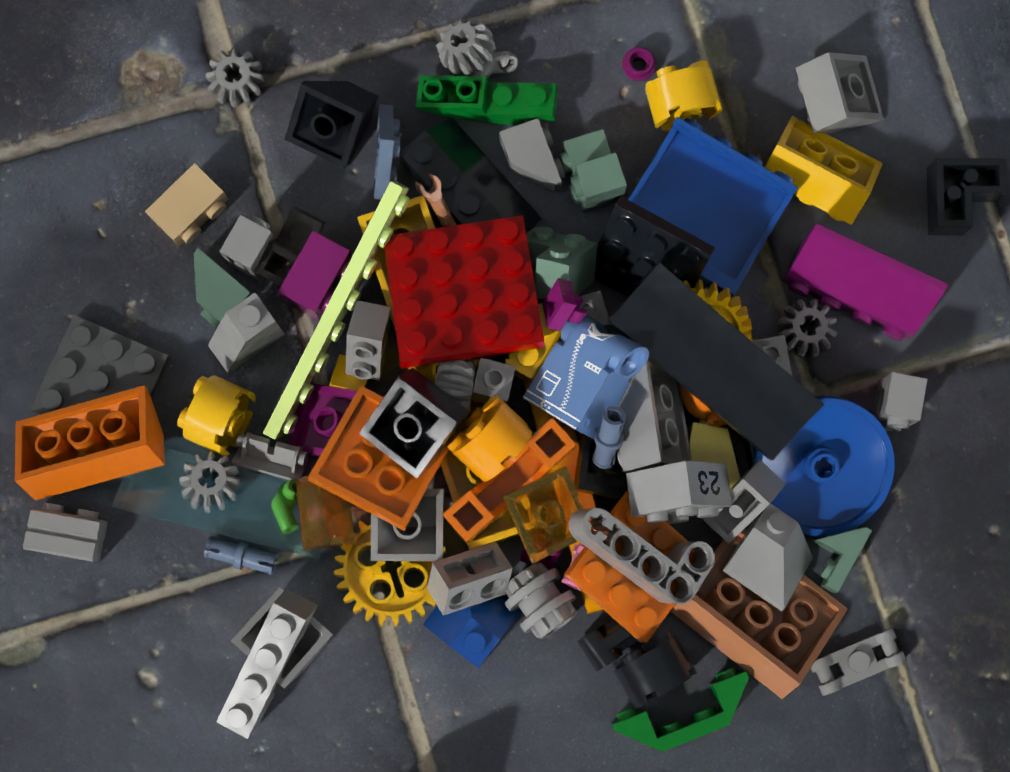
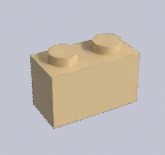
M194 163L145 212L180 247L184 242L189 244L195 240L201 233L202 229L200 227L209 218L211 220L217 218L225 210V203L229 199L224 191Z

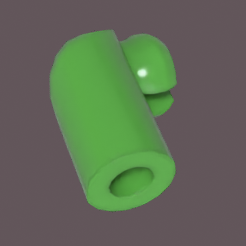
M288 480L283 483L271 503L282 534L291 533L299 527L293 510L300 499L303 489L297 480Z

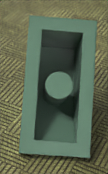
M197 248L193 253L196 302L203 308L200 315L216 327L227 311L252 294L203 251Z

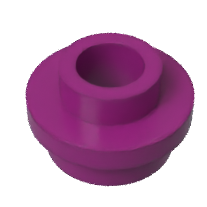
M632 48L623 57V72L633 81H645L655 72V56L646 48ZM642 61L645 64V68L637 70L633 67V62Z

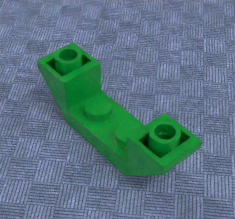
M731 667L715 674L717 680L709 683L719 707V710L714 712L713 707L703 709L693 714L694 721L681 725L680 720L668 723L660 727L661 734L656 735L645 710L638 712L637 709L631 707L616 714L618 720L611 722L613 730L664 752L729 726L749 679L747 672L742 670L736 672L735 667Z

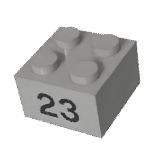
M682 461L626 473L631 517H646L647 523L667 521L668 524L689 521V516L697 515V518L718 516V509L732 507L727 465L725 463Z

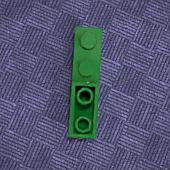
M420 75L416 109L449 118L491 124L520 125L525 120L537 118L541 121H555L558 87L556 83L489 82L486 76Z

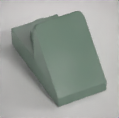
M863 527L812 541L836 555L835 559L829 558L824 564L819 575L824 578L820 587L831 593L839 592L872 532L871 529Z

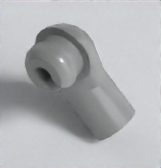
M510 51L492 52L493 62H485L483 64V72L476 69L472 76H486L488 79L491 74L510 73L517 69L518 58Z

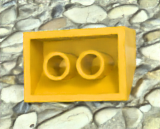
M792 116L764 168L773 173L780 171L793 179L792 184L798 187L794 195L802 203L814 205L827 212L831 218L852 225L868 199L883 163L827 133H813L811 125Z

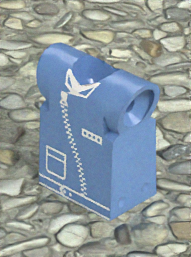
M585 315L579 324L567 320L561 331V341L556 342L523 399L571 428L594 439L596 430L602 423L603 411L607 412L606 409L608 407H618L630 385L629 379L634 377L644 367L649 358V351L646 347L624 335L609 334L601 322L588 315Z

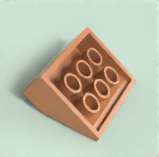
M743 529L729 544L724 539L721 540L714 549L715 561L713 567L694 598L686 604H675L670 612L783 699L802 683L848 608L807 576L803 575L785 609L780 611L722 570L746 532V529Z

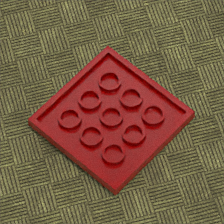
M523 215L393 234L385 246L401 369L545 347Z

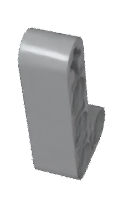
M602 508L577 510L571 515L569 520L570 533L577 541L661 603L686 604L690 602L715 561L713 549L703 541L680 542L672 548L668 556H665ZM618 537L623 544V549L619 555L615 550V541ZM691 550L694 551L696 556L695 563L693 565H691L689 561V553ZM646 558L650 563V571L647 575L643 572V562ZM673 580L677 583V592L674 596L670 590Z

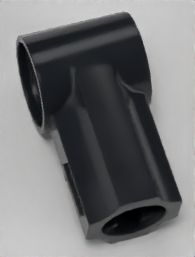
M614 620L606 626L604 624L599 626L577 642L597 672L623 655L622 652L639 641Z

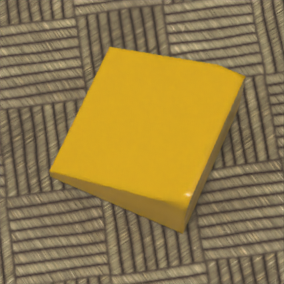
M339 354L329 386L357 391L360 385L367 388L369 379L363 380L353 375L345 374L346 355Z

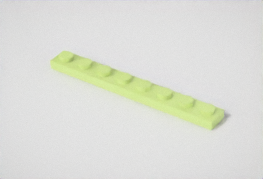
M390 181L263 431V434L276 440L282 437L284 433L289 435L295 427L298 416L294 414L299 404H305L314 388L310 384L316 372L320 374L326 366L330 357L326 351L331 341H338L345 328V323L341 321L347 310L352 311L356 300L359 301L361 292L357 290L363 278L368 280L377 265L374 257L379 247L385 248L390 240L393 229L389 227L395 215L400 217L408 205L410 199L406 196L409 190L408 187L398 182Z

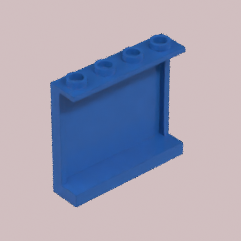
M676 117L671 130L628 200L714 246L715 249L699 280H702L703 284L707 287L716 282L718 293L729 288L732 298L798 187L792 184L793 179L780 171L773 173L762 167L763 162L756 156L749 153L742 155L733 150L732 143L725 138L717 135L713 138L702 132L703 127L689 118L682 120Z

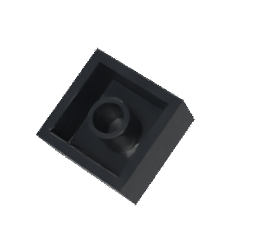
M412 367L396 379L359 434L414 477L419 478L433 465L470 411Z

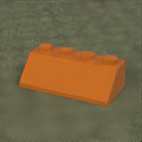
M145 385L16 421L15 482L35 501L165 465L164 434L149 390Z

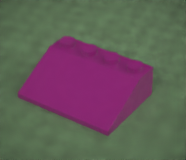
M817 223L799 244L782 282L789 285L788 289L793 293L804 297L810 294L820 299L819 303L822 306L827 305L833 311L842 309L852 314L851 318L854 321L865 326H870L872 323L883 328V334L898 341H902L903 338L908 340L916 334L948 287L947 283Z

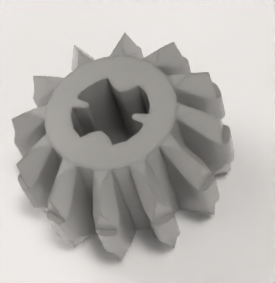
M461 17L457 25L449 23V31L440 33L442 41L436 45L437 51L440 54V62L457 76H461L463 73L467 76H472L476 69L483 72V64L485 62H493L491 53L496 50L492 32L475 17L469 21Z
M234 47L231 56L227 57V54L220 50L219 56L221 61L210 60L209 65L213 71L205 74L207 81L211 82L208 86L209 92L211 94H218L217 100L221 104L229 99L231 106L236 108L239 99H243L246 105H250L249 94L260 96L261 90L257 85L265 82L264 75L259 73L262 69L261 63L259 61L252 62L253 55L249 51L241 56L239 49ZM237 73H240L242 78L237 82L233 79V83H231L229 77L232 74L237 77Z
M803 299L797 300L796 309L791 306H787L784 309L785 315L788 318H780L778 320V325L787 329L780 332L778 336L785 335V339L789 338L791 340L787 344L788 351L792 350L795 345L798 346L797 356L801 358L805 356L807 348L812 357L819 355V347L827 351L831 347L828 339H834L837 336V331L828 328L837 322L836 317L826 318L824 316L830 310L827 305L820 311L817 310L818 302L816 299L810 301L808 308ZM805 321H808L807 326L812 324L815 328L810 333V336L807 335L808 331L803 333L800 329Z
M457 360L439 363L435 379L436 386L467 410L470 406L474 384L475 367L473 362Z
M212 451L209 452L208 460L205 461L202 460L199 454H196L194 456L196 466L185 463L183 466L188 475L179 477L180 485L185 487L181 494L184 499L192 498L190 504L194 509L204 502L206 513L211 512L212 504L217 503L220 510H224L226 507L223 499L235 501L236 494L232 489H237L241 486L240 480L234 478L238 474V468L235 465L228 466L229 458L225 455L216 462L215 453ZM212 477L216 485L208 488L205 479Z

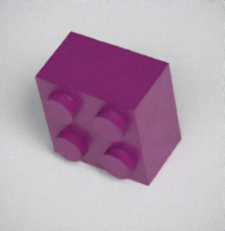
M312 231L278 291L285 304L319 322L352 258L350 250Z

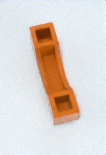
M551 418L531 436L524 449L515 459L509 457L502 464L505 467L504 470L494 478L485 482L482 481L469 490L442 514L443 517L468 544L575 450V442Z

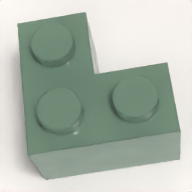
M603 129L563 142V152L559 153V159L564 172H570L572 185L569 186L574 205L580 204L583 213L615 204L621 196L624 197L627 184L616 152L611 154Z
M535 227L526 234L537 298L545 300L558 278L571 281L573 293L579 295L595 281L598 242L586 240L583 235L579 234L563 235L554 233V230L549 227Z

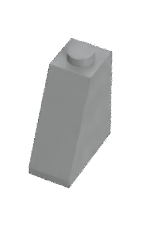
M253 293L224 314L208 346L229 374L285 334L257 294Z

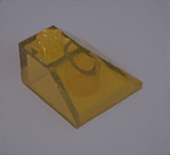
M566 466L502 496L531 563H536L577 542L570 533L569 520L575 511L585 508Z

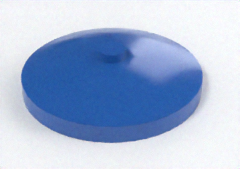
M815 396L825 405L798 431L774 460L767 459L755 448L752 466L760 459L786 483L771 504L796 520L803 534L832 536L860 526L880 508L892 485L895 468L894 452L886 430L876 417L865 408L841 397Z

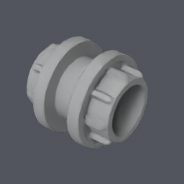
M539 562L526 568L509 581L508 588L505 590L509 599L505 602V605L510 612L520 608L527 618L520 624L524 633L532 631L536 638H541L542 640L570 622L576 616L577 611L572 605V602L576 599L573 592L568 590L561 594L554 584L561 577L557 569L548 570L544 564Z

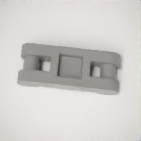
M893 628L883 630L817 658L811 670L812 673H817L821 682L818 687L822 696L834 693L848 685L906 662L903 651L898 650L894 641L897 637ZM881 645L886 657L876 660L872 648ZM837 663L842 675L834 678L829 666Z

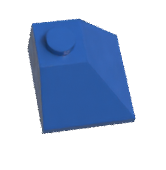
M499 596L444 616L438 606H436L423 625L479 668L520 614L521 610L516 609L510 612L505 605L507 599Z

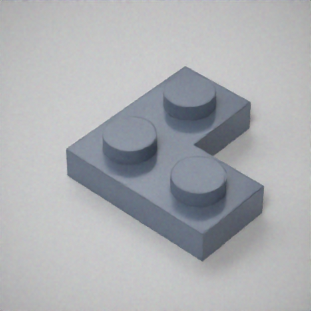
M379 104L376 133L377 153L374 173V199L378 200L382 199L390 181L396 182L397 167L391 165L392 157L399 158L400 119L393 118V105Z

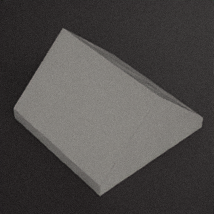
M280 587L231 640L247 656L273 603L284 592ZM312 617L303 637L293 651L277 682L283 689L310 665L333 636L314 617Z

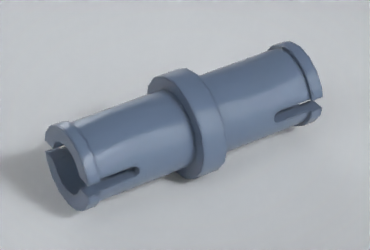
M615 406L608 407L606 409L607 412L603 411L601 426L595 433L596 449L592 460L597 467L602 469L611 468V464H615L617 450L623 444L624 435L622 429L626 421V414L621 408Z
M214 536L208 538L206 547L210 548L204 551L205 558L231 563L236 569L242 570L246 567L268 573L269 575L274 574L277 564H274V562H278L279 559L278 553L252 548L247 542L241 541L237 544L215 538Z

